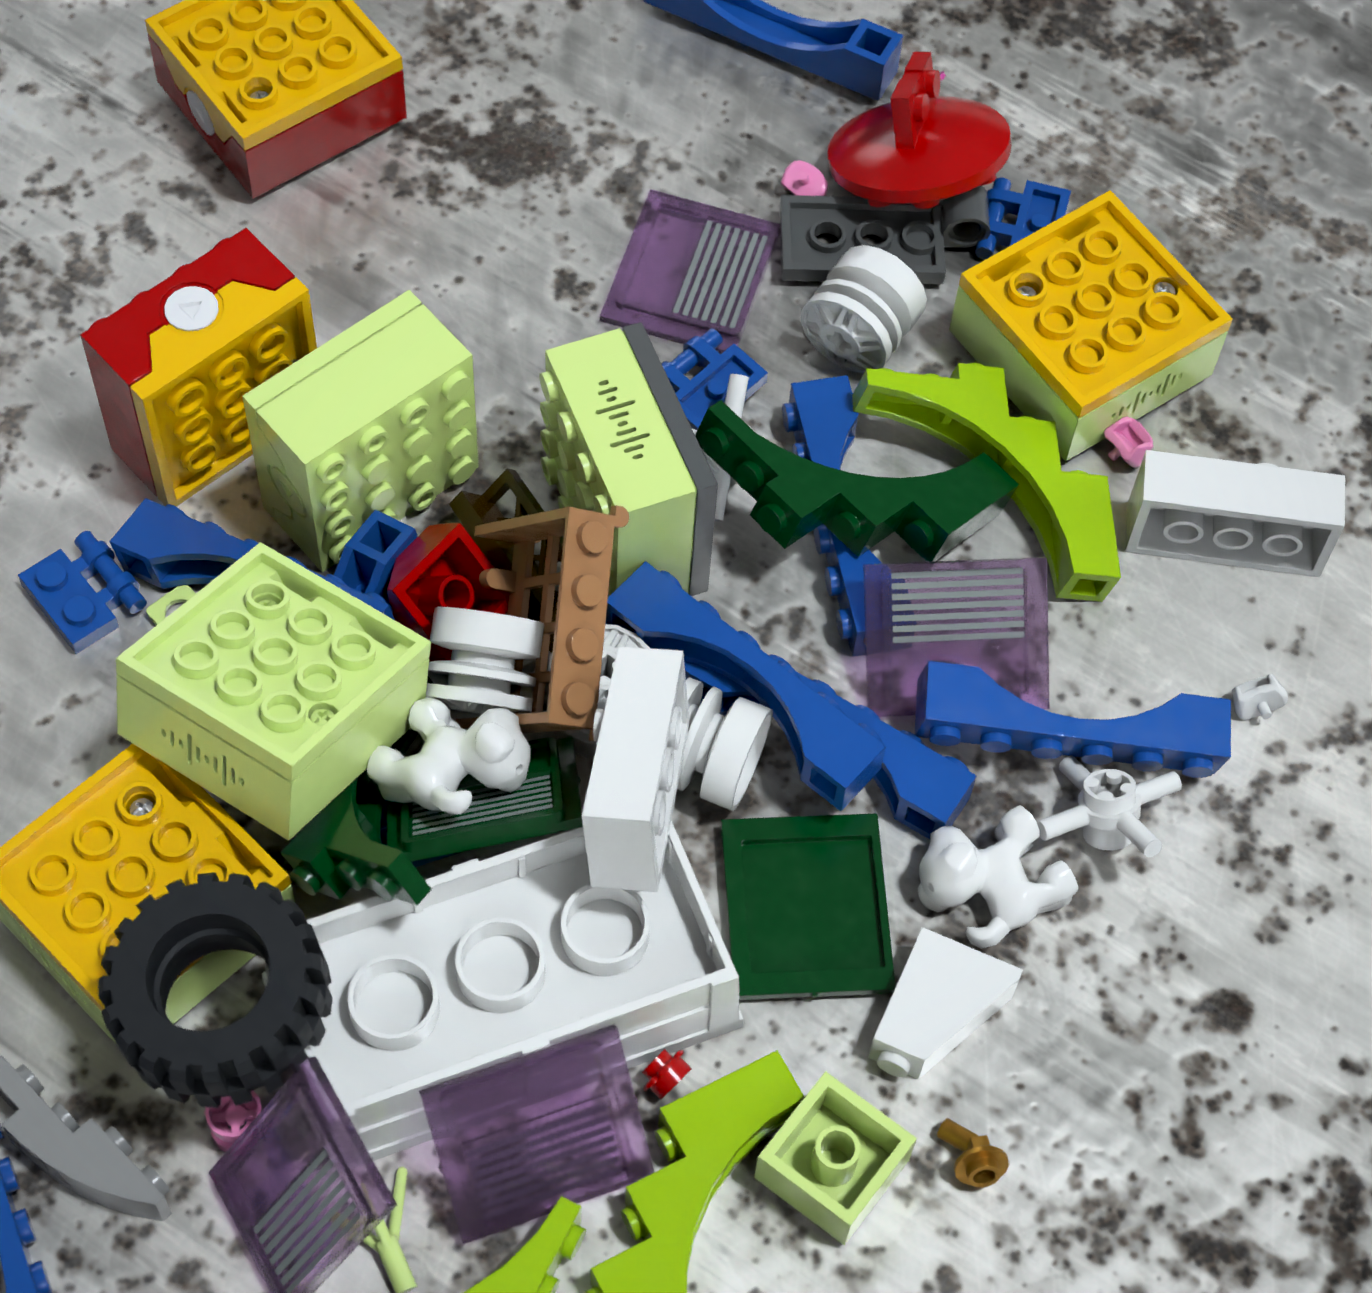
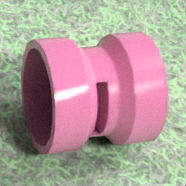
M254 1090L251 1091L253 1097L251 1102L235 1106L231 1097L227 1096L221 1097V1104L218 1108H205L206 1121L213 1141L219 1149L228 1154L243 1155L250 1153L260 1146L266 1136L267 1123L260 1098ZM247 1121L246 1125L240 1129V1127L244 1125V1123Z

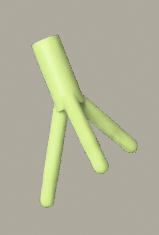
M399 1167L396 1171L389 1228L386 1226L369 1183L361 1181L358 1189L377 1236L358 1223L349 1232L378 1252L395 1293H408L417 1288L415 1279L399 1244L408 1173L405 1167ZM337 1211L332 1216L333 1221H335L342 1214V1212ZM347 1217L340 1226L344 1228L352 1219Z

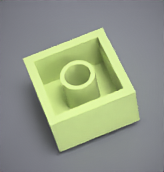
M825 1071L758 1156L754 1178L845 1246L910 1160L917 1138Z

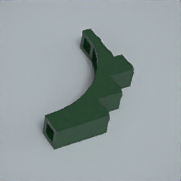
M722 400L707 409L695 434L703 451L757 501L750 516L784 549L821 524H824L857 557L893 532H896L931 565L1000 515L1019 486L985 452L961 466L919 477H874L830 468L802 458L758 435Z
M428 676L427 683L434 684ZM410 728L390 748L400 751L404 756L419 732ZM367 769L308 822L280 852L294 869L290 873L291 878L301 889L313 896L319 892L340 900L351 887L356 890H361L364 887L373 890L387 901H392L396 898L418 906L432 890L403 851L381 843L380 819L384 798L381 795L378 784L368 776Z

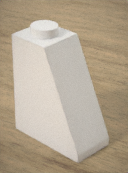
M922 927L873 1038L868 1058L877 1061V1065L883 1071L893 1076L906 1077L909 1075L920 1079L1012 999L1023 969Z

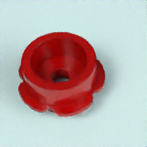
M664 1049L642 1071L649 1079L643 1086L644 1090L647 1091L650 1088L660 1100L663 1099L692 1069L681 1058L684 1052L679 1050L672 1056Z

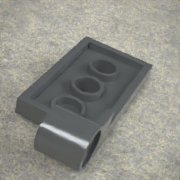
M978 186L953 197L941 199L937 206L928 209L916 208L913 204L894 203L885 207H873L868 204L867 199L862 197L781 195L780 198L782 280L826 281L827 275L846 251L851 247L867 245L881 248L898 257L913 270L922 284H944L946 274L944 247H973L979 241L987 239L990 235L988 196L983 186ZM829 233L836 236L839 241L833 244H825L820 242L816 236ZM874 234L880 236L885 242L879 245H871L866 243L862 237Z

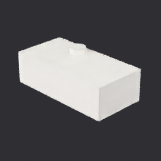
M1146 450L1128 500L1125 552L1320 577L1345 526V475L1283 468L1271 463L1252 464Z
M618 646L605 709H597L595 712L593 737L594 741L597 742L582 812L591 887L658 892L689 727L683 651Z

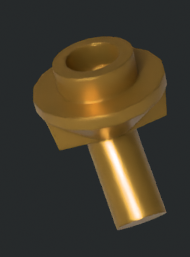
M949 1118L942 1122L938 1129L937 1137L963 1152L956 1159L953 1166L955 1176L961 1183L980 1188L988 1187L996 1183L1007 1172L1009 1167L1007 1154L1001 1148L991 1146L987 1135L978 1136Z

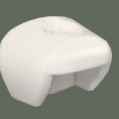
M1273 674L1256 678L1232 689L1235 713L1241 720H1249L1260 715L1263 719H1268L1272 716L1271 711L1283 707L1288 701L1287 691Z

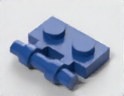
M996 178L992 189L987 191L990 235L987 239L977 243L975 254L979 258L987 259L993 256L995 247L999 245L1009 247L1065 216L1071 190L1027 180L1024 193L1022 194L1010 191L1011 182L1008 179ZM1007 214L1017 215L1016 224L1003 223V216Z
M710 328L701 337L693 336L683 345L684 351L671 362L664 361L661 363L691 428L698 430L710 406L720 400L725 403L730 374H740L749 377L745 401L767 383L768 372L735 343L722 354L715 350L723 343V339L719 332L713 328ZM695 366H703L704 369L691 380L685 376Z
M84 531L76 537L74 543L82 552V555L73 562L70 561L62 549H59L18 574L22 587L75 654H78L119 628L117 619L111 611L124 604L130 613L135 614L140 612L147 604L146 599L139 592L140 584L130 572H123L114 561L115 553L105 541H98L90 531ZM99 573L107 583V586L96 593L87 580Z

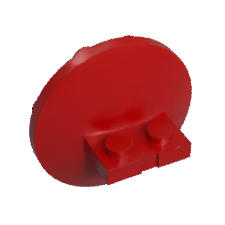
M913 52L904 70L905 72L890 98L891 102L871 108L850 119L837 130L828 145L829 170L834 180L842 188L867 199L868 204L873 207H885L894 203L913 204L916 208L920 209L935 207L940 203L941 199L953 197L978 186L994 182L996 180V173L1006 164L1012 146L1010 127L1006 119L999 112L974 100L939 96L940 73L938 70H933L931 52Z

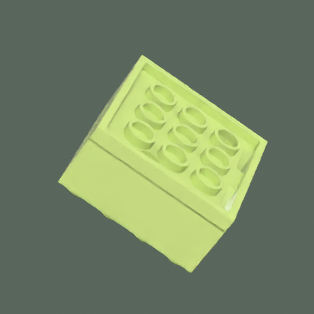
M407 290L242 396L263 508L276 520L322 573L339 563L346 543L374 510H378L400 521L413 511H420L428 507L438 494L453 484L458 485L468 480L475 469L479 467L473 355L410 290Z
M260 542L116 658L117 734L289 841L367 769L369 758L378 746L385 745L391 747L410 729L408 718L411 707L415 701L426 698L431 641Z

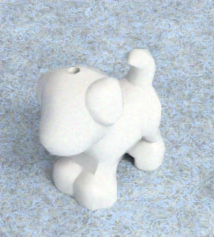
M426 697L414 702L408 718L410 728L419 732L425 742L420 753L404 758L400 751L385 745L378 746L370 756L367 766L368 776L378 784L384 799L400 803L416 802L429 810H441L449 814L461 815L472 803L470 791H457L461 780L467 774L472 775L488 788L513 792L520 788L525 781L531 756L529 743L523 736L519 726V717L504 708L488 709L468 730L461 729L459 724L451 719L450 710L443 702L436 698Z
M1021 805L1010 809L1001 818L994 832L995 837L999 841L998 843L978 850L959 828L943 826L930 834L929 848L920 863L919 877L921 883L917 889L920 902L925 908L937 913L942 912L949 907L962 905L976 893H980L986 900L992 920L986 927H967L965 932L970 943L981 949L997 945L1011 930L1031 922L1036 914L1053 911L1068 905L1072 900V896L1078 891L1075 876L1068 865L1062 860L1047 866L1036 883L1028 881L1020 858L1034 847L1032 842L1040 837V830L1032 814Z

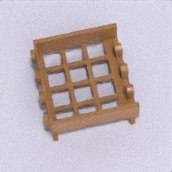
M569 506L475 526L474 536L514 543L512 571L492 568L482 571L479 576L480 585L484 589L509 594L507 615L528 619L530 589L543 587L540 622L544 623L540 658H536L535 673H527L536 678V685L533 686L532 712L524 714L514 713L519 717V726L522 734L588 729L590 730L589 741H594L593 725L595 712L598 707L614 528L624 527L629 521V513L622 506H611L610 515ZM561 536H564L561 571L556 573L559 540ZM548 539L544 575L532 577L535 543ZM555 585H559L556 621L552 622ZM550 634H554L551 671H547ZM515 660L514 670L522 672L523 660ZM550 683L547 712H543L545 685ZM511 685L510 695L520 696L521 686ZM479 717L462 718L455 721L461 729L468 730Z

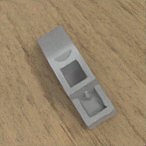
M0 1056V1096L15 1111L1 1125L11 1143L34 1165L78 1195L107 1208L132 1216L164 1221L172 1214L164 1197L170 1191L169 1187L151 1166L147 1165L140 1171L127 1157L133 1152V1149L117 1129L110 1126L104 1132L92 1118L80 1127L59 1102L51 1108L38 1095L44 1090V1087L24 1064L15 1070L3 1056Z

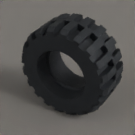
M216 872L197 875L198 883L185 886L183 880L179 879L165 885L169 893L157 900L152 895H148L136 905L140 914L133 921L127 917L121 921L114 931L120 942L117 947L112 945L106 947L101 961V965L108 976H102L98 980V997L105 1006L101 1014L106 1028L130 1066L135 1068L144 1082L154 1090L162 1087L168 1098L178 1102L186 1103L191 1096H194L200 1107L218 1108L221 1104V1097L230 1096L236 1106L253 1101L251 1091L265 1086L268 1093H272L284 1085L280 1075L289 1068L295 1073H299L309 1062L305 1048L308 1044L314 1047L320 1045L326 1032L321 1017L331 1015L333 998L328 985L332 980L328 964L312 925L307 923L303 911L292 899L284 900L280 890L267 882L259 883L255 889L250 876L232 873L229 875L228 882H221ZM221 950H242L255 954L265 960L269 968L266 988L258 1003L240 1020L216 1030L194 1031L176 1026L168 1019L166 1003L170 989L180 973L198 958Z

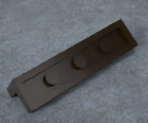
M507 468L482 495L460 491L449 505L493 567L512 571L514 543L474 536L475 526L511 519L504 518L495 505L509 489L516 496L514 518L545 512L516 470ZM562 536L559 540L557 562H561L562 560L564 539ZM548 539L541 540L540 555H534L532 577L544 575ZM543 587L530 589L528 619L540 622ZM558 591L554 592L552 622L556 621ZM550 634L549 651L551 653L553 652L554 634Z

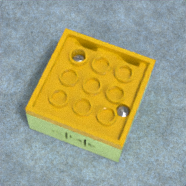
M1109 190L962 272L949 331L978 363L984 366L1004 368L1007 396L1025 416L1033 417L1036 420L1054 421L1056 423L1059 455L1065 461H1068L1105 439L1104 431L1119 419L1128 416L1137 420L1211 376L1233 319L1118 197Z
M133 743L0 847L1 922L114 1043L115 1040L106 1028L101 1014L105 1006L98 997V980L102 976H108L101 965V961L106 947L110 945L117 947L120 942L114 933L116 928L124 918L127 917L133 921L140 914L136 905L144 898L152 895L157 900L169 893L165 886L169 883L182 879L185 886L198 883V874L216 872L221 882H228L229 875L232 873L250 876L255 889L259 883L267 882L280 890L284 900L292 899L295 902L289 874L200 785ZM221 950L204 955L189 964L180 973L170 989L166 1003L168 1019L173 1024L252 959L255 954L242 950Z

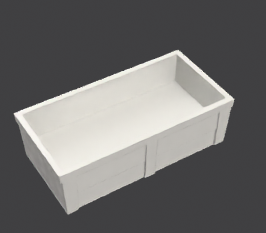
M672 821L670 823L658 892L591 887L583 827L482 861L476 858L452 866L451 871L425 880L432 890L418 906L396 898L392 901H387L380 896H376L308 919L307 923L312 925L329 967L332 982L328 985L333 1000L331 1015L321 1017L326 1032L320 1045L316 1047L310 1044L307 1045L305 1052L309 1062L299 1073L294 1072L320 1152L326 1147L329 1151V1154L324 1159V1163L326 1165L331 1158L335 1162L328 1171L330 1177L337 1168L340 1173L654 1060L664 1049L671 1054L743 1028V1017L739 1010V977ZM265 962L266 972L262 973V981L266 988L269 968Z

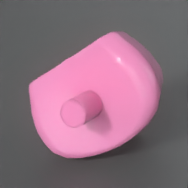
M801 160L793 161L783 173L781 185L793 195L826 196L828 182L825 176L813 165Z
M1123 417L1104 431L1105 438L1115 445V448L1108 454L1110 459L1115 461L1121 456L1130 467H1140L1145 451L1152 450L1153 448L1152 437L1144 426L1134 418Z

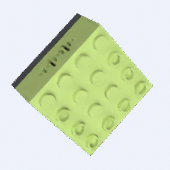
M639 322L622 327V331L619 328L545 350L546 372L540 373L539 378L543 394L546 398V401L540 402V411L546 429L540 431V436L547 456L541 458V466L548 485H557L561 495L558 497L559 508L570 506L610 515L611 506L618 505L624 507L629 513L627 525L621 528H614L608 597L645 561L659 572L667 571L673 575L680 583L682 589L691 596L708 591L718 483L643 323Z

